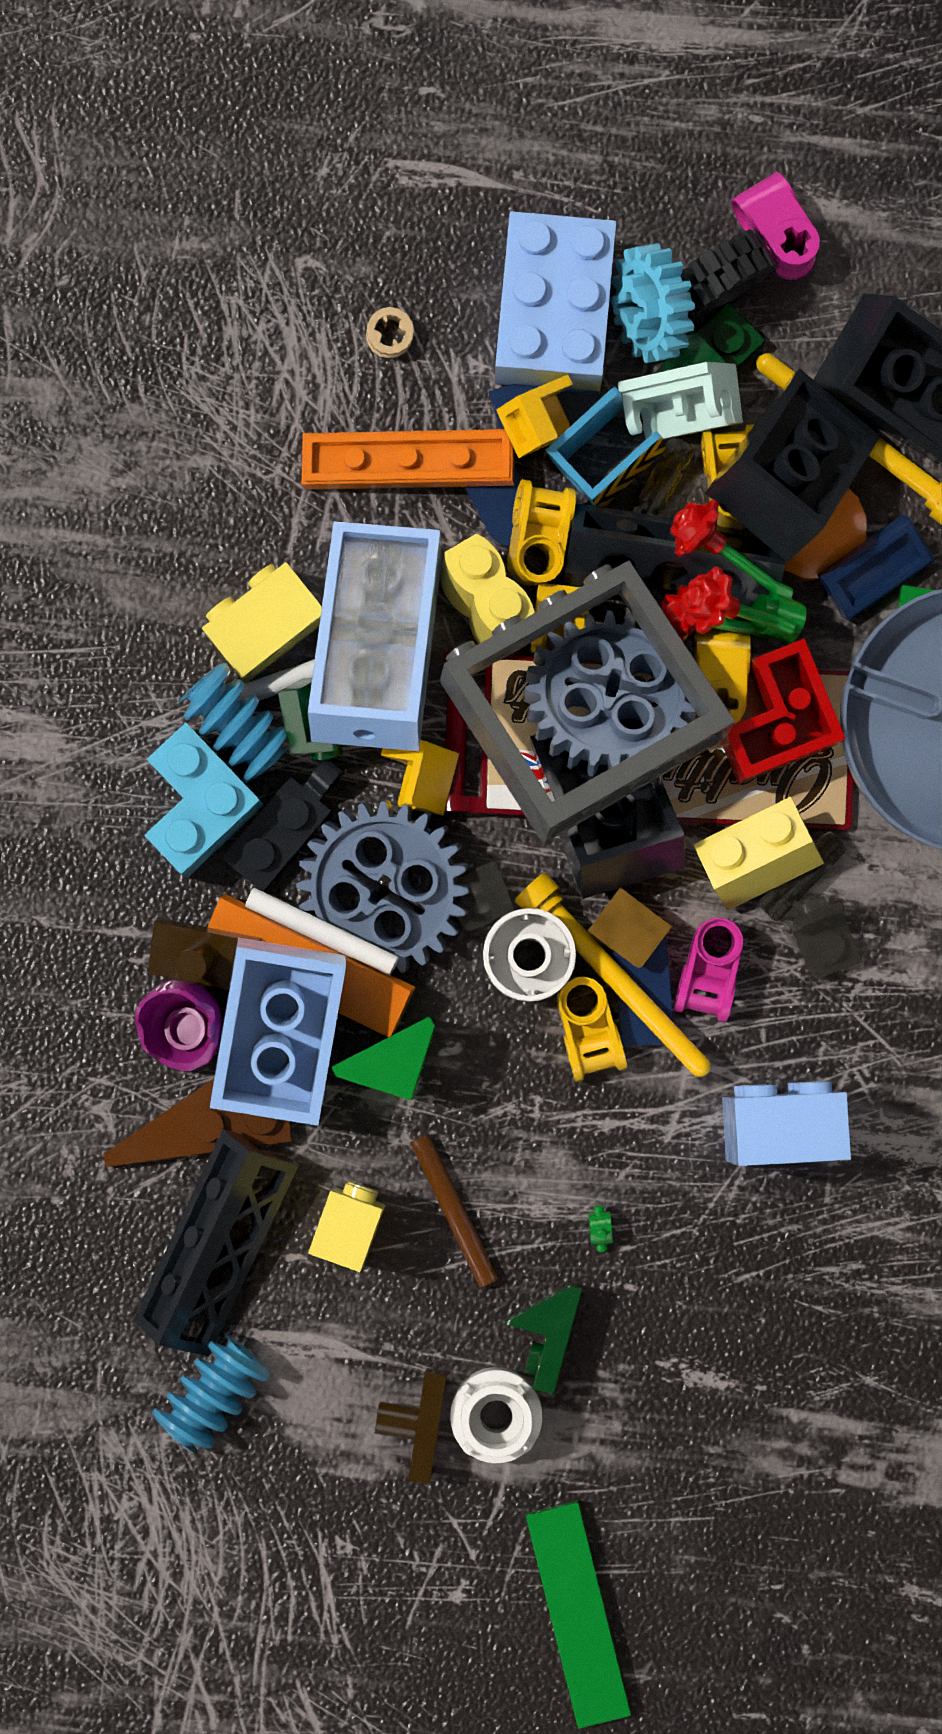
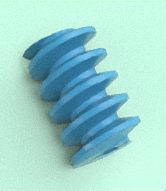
M222 663L203 676L178 702L186 699L191 702L183 716L186 721L200 715L205 718L198 731L201 737L214 731L220 734L212 748L215 752L230 746L234 749L227 763L229 768L244 762L248 765L241 779L246 784L265 772L287 751L288 745L281 747L287 735L284 726L267 731L274 718L270 711H264L253 716L259 703L256 695L238 699L245 686L241 679L224 684L230 667L227 663Z
M225 1334L229 1341L227 1346L213 1341L208 1343V1347L215 1357L213 1363L199 1358L193 1361L201 1374L199 1380L186 1375H182L179 1378L188 1392L184 1397L170 1391L166 1394L174 1410L171 1413H167L154 1408L152 1411L157 1422L168 1434L196 1454L199 1453L195 1445L205 1449L212 1448L215 1440L208 1428L219 1432H224L228 1428V1421L222 1411L233 1415L241 1413L242 1405L236 1394L246 1398H253L255 1396L256 1388L250 1377L260 1381H267L270 1378L268 1368L252 1352L228 1334Z

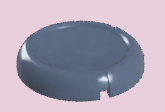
M938 589L916 597L896 609L864 641L850 666L851 670L843 687L840 704V726L846 738L842 741V747L847 765L860 792L871 807L901 833L927 846L942 850V589Z

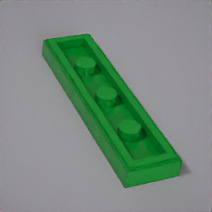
M578 1500L525 1513L578 1729L631 1716Z

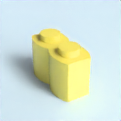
M475 534L444 553L441 570L443 591L454 608L469 617L470 628L478 644L493 636L492 631L503 621L519 615L523 620L535 613L532 602L526 592L516 582L506 577L501 556L495 547L484 537Z

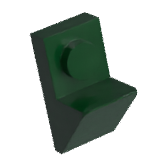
M728 303L698 332L695 330L691 331L687 335L688 347L679 349L680 356L667 359L655 373L703 362L736 364V370H738L764 345L765 340Z
M568 1283L504 1320L506 1325L545 1335L542 1344L532 1342L524 1373L534 1375L531 1383L534 1390L554 1394L582 1291L581 1285Z

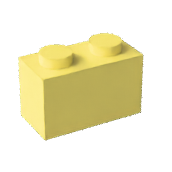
M287 562L277 569L273 564L266 566L248 582L251 590L237 601H234L231 597L224 599L206 615L210 622L202 627L203 631L244 683L251 681L320 625L322 606Z
M791 797L693 844L714 890L727 910L824 864Z
M350 1181L345 1184L344 1189L333 1188L329 1193L308 1254L360 1272L366 1262L386 1206L375 1201L378 1191Z

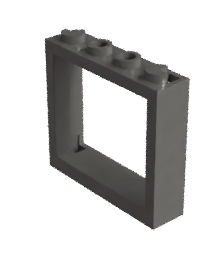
M630 561L614 569L611 565L598 568L583 581L584 586L570 594H567L565 590L553 593L538 605L539 611L523 620L519 615L503 621L492 631L493 636L476 646L473 641L458 646L447 655V662L443 666L440 683L543 844L725 740L735 723ZM619 594L699 718L552 802L472 678V675Z

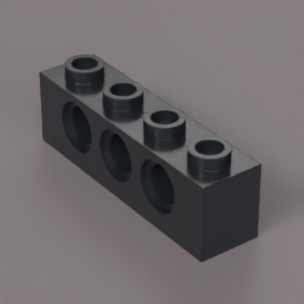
M576 503L563 585L582 587L584 586L583 581L598 568L611 565L614 569L630 561L655 600H664L666 594L677 595L681 585L688 586L691 580L700 574H707L713 567H719L723 572L736 574L731 576V596L738 598L742 605L752 608L758 596L770 594L769 590L720 553L713 555L702 547L678 557L675 554L676 537L670 531L671 526H673V518ZM717 526V530L728 538L726 542L728 545L774 580L782 583L786 561L765 545L751 531ZM622 554V555H626V556H628V557H630V558H629V559H618V558L614 557L613 555ZM677 563L682 565V567L673 568L665 564Z

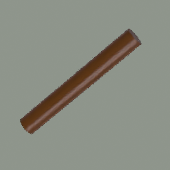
M429 1133L410 1142L479 1288L498 1280L499 1278Z

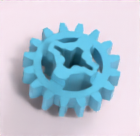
M659 243L624 250V258L617 259L615 262L620 275L611 277V283L617 290L616 295L610 298L613 312L616 315L614 324L622 325L624 329L621 341L623 344L632 343V355L634 357L643 356L644 363L679 357V349L687 348L689 345L685 332L694 331V324L688 318V312L695 309V303L692 302L691 294L687 292L691 288L690 281H682L680 276L683 270L682 262L672 263V250L670 248L661 250Z

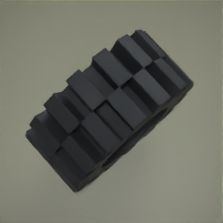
M749 229L743 234L740 232L734 235L729 241L727 239L722 241L713 250L709 249L703 253L700 259H695L688 264L689 267L683 269L680 276L682 281H690L691 288L687 292H690L692 302L695 303V309L692 312L696 318L701 319L704 316L712 315L715 311L719 312L728 303H735L746 293L749 294L754 291L757 285L763 284L769 279V276L776 272L778 265L755 229Z

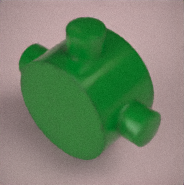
M596 1205L593 1207L594 1213H588L591 1245H596L598 1252L607 1251V1244H613L610 1212L604 1211L603 1205Z

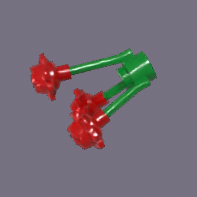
M713 499L702 505L694 502L688 503L684 509L674 516L673 526L670 528L671 533L676 537L675 554L681 557L702 547L713 555L720 553L769 590L770 594L758 596L751 608L740 604L738 598L731 596L732 577L723 574L721 568L713 567L707 574L698 575L689 582L688 586L681 585L677 595L666 594L659 606L682 642L684 643L694 630H697L698 633L706 634V632H710L711 628L748 634L764 641L773 638L786 644L794 642L803 629L807 612L804 604L791 599L793 588L774 580L726 543L728 538L717 530V518L719 516L718 501ZM739 616L750 620V622L733 620L732 618Z

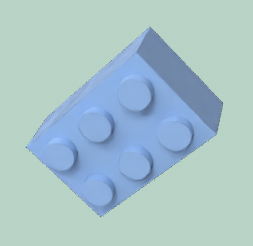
M510 211L495 364V384L542 386L569 374L573 385L566 389L599 391L600 394L616 221Z
M238 937L210 1108L318 1126L346 969L345 955Z
M832 1081L788 1083V1094H777L776 1085L771 1084L734 1086L735 1097H722L726 1162L737 1166L851 1160L847 1092L832 1091Z

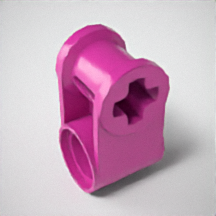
M775 172L730 200L733 212L743 230L755 229L778 265L775 272L777 276L786 280H798L805 277L812 270L816 254L819 250L820 237L816 228L799 205L791 186L780 173ZM789 243L793 249L802 246L804 248L802 256H799L794 250L785 253V244Z
M710 918L696 927L692 936L687 962L683 966L676 993L675 1012L682 1013L686 1008L716 1015L718 1022H727L737 983L736 973L743 948V936L734 922L726 918ZM714 926L725 928L732 938L730 950L720 957L709 955L703 946L705 932ZM694 989L717 994V997L710 998L694 994L693 991Z

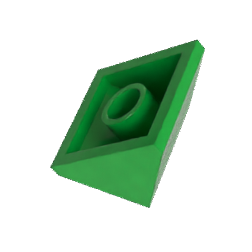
M427 1017L332 1066L336 1077L411 1101L414 1098L436 1027L432 1019Z

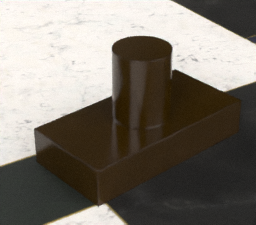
M160 918L154 922L148 974L230 989L238 937L262 941V938Z
M426 1368L420 1408L379 1402L374 1434L414 1440L409 1482L430 1485L447 1371Z

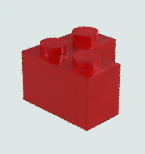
M805 638L752 660L749 672L766 712L733 725L727 738L721 741V744L739 785L837 746L846 739Z

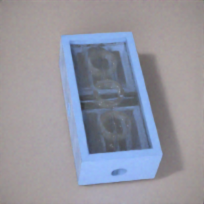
M333 522L308 706L311 742L419 751L442 563L440 530Z

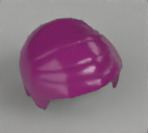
M177 979L166 981L147 993L138 1004L134 1021L141 1046L146 1053L160 1063L177 1070L192 1071L209 1063L220 1046L223 1030L221 1010L214 996L202 985L196 982Z

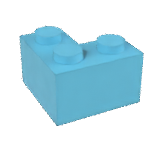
M186 722L147 758L149 763L183 799L144 836L181 875L188 878L264 805Z

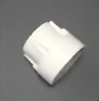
M532 908L519 909L499 919L489 931L483 950L484 967L493 985L504 995L526 1002L543 1000L558 992L569 980L576 959L575 944L571 933L564 923L549 912ZM524 940H534L544 949V963L536 970H523L514 961L513 951Z
M502 1367L485 1368L467 1377L455 1392L450 1412L451 1427L457 1442L466 1454L488 1463L509 1462L530 1451L538 1438L542 1426L540 1399L536 1390L532 1389V1384L518 1372ZM498 1400L510 1407L512 1418L507 1426L501 1429H491L483 1423L480 1413L488 1402Z

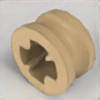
M382 308L375 312L368 321L366 330L367 344L372 352L380 357L389 359L399 357L411 345L414 334L413 323L409 316L398 308ZM388 320H393L399 323L398 332L405 337L399 344L394 339L392 346H386L381 343L382 334L375 330V328L381 322L386 327Z

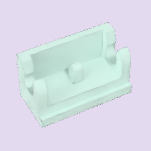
M703 362L618 382V389L622 393L625 421L631 435L642 433L640 413L643 418V430L646 439L655 431L665 440L743 423L736 364Z

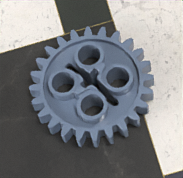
M607 611L604 624L597 625L590 613L585 614L583 629L580 630L575 624L568 621L564 625V638L550 632L547 637V649L536 648L533 661L536 666H528L526 682L531 685L525 686L524 702L532 704L528 707L527 721L540 722L536 728L535 738L538 741L553 737L549 754L553 757L564 750L569 752L567 767L570 769L576 766L581 759L588 761V776L593 777L599 765H607V769H610L694 721L696 718V711L644 632L635 628V618L631 613L627 616L623 625L616 624L612 611ZM594 660L603 667L596 670L583 667L580 662ZM636 673H646L651 675L655 680L651 682H641L636 680L632 675ZM569 681L572 685L566 686L565 683ZM607 691L616 693V697L607 696ZM655 702V703H657L658 706H657V707H652L651 704H653V703ZM581 706L586 708L591 714L584 717L575 716L567 709ZM634 719L640 722L643 727L636 730L628 729L620 721Z
M390 799L381 801L377 814H374L368 801L359 804L358 819L348 809L339 812L338 816L342 828L340 829L328 821L321 826L328 841L314 838L307 844L318 856L317 858H305L300 861L299 866L312 873L311 878L296 883V888L311 892V898L300 904L299 909L304 911L315 910L317 918L398 956L399 959L396 966L401 973L409 969L410 955L419 964H426L430 960L426 946L428 945L433 950L441 953L447 945L440 933L455 936L460 931V927L451 919V916H464L469 911L467 906L456 901L457 896H462L472 891V886L457 882V876L470 868L469 864L453 863L451 858L461 849V844L444 845L442 839L447 834L449 827L445 825L432 832L428 828L432 813L429 811L417 820L411 819L412 806L404 804L398 811V814H393ZM367 837L379 838L385 844L387 857L384 863L376 864L366 858L363 852V844ZM350 860L370 878L349 871L344 867V861ZM412 865H421L430 871L433 878L430 891L421 892L411 886L408 880V872ZM386 875L392 880L389 884V889L395 894L390 893L386 897L381 898L377 894L380 886L373 880L378 881ZM340 882L350 883L357 888L360 894V902L357 908H347L339 902L336 890ZM399 896L421 904L425 908L424 914L417 913L413 907ZM392 910L398 912L405 921L404 935L392 936L384 930L381 922L384 911Z

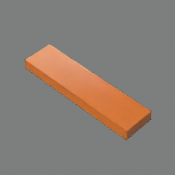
M505 429L303 433L301 485L304 489L514 486L515 450Z
M227 894L219 898L208 924V928L260 937L263 942L344 955L246 908L245 903ZM345 955L346 969L338 1013L387 1037L394 1035L415 987Z

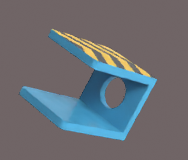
M616 387L608 391L546 449L554 466L593 506L605 507L666 450L662 436L655 431L593 489L567 462L574 453L624 408L621 392Z

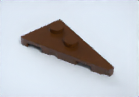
M212 1079L105 1152V1167L211 1153L223 1129L241 1134L254 1146L292 1142L291 1123L287 1120L210 1108L214 1079Z

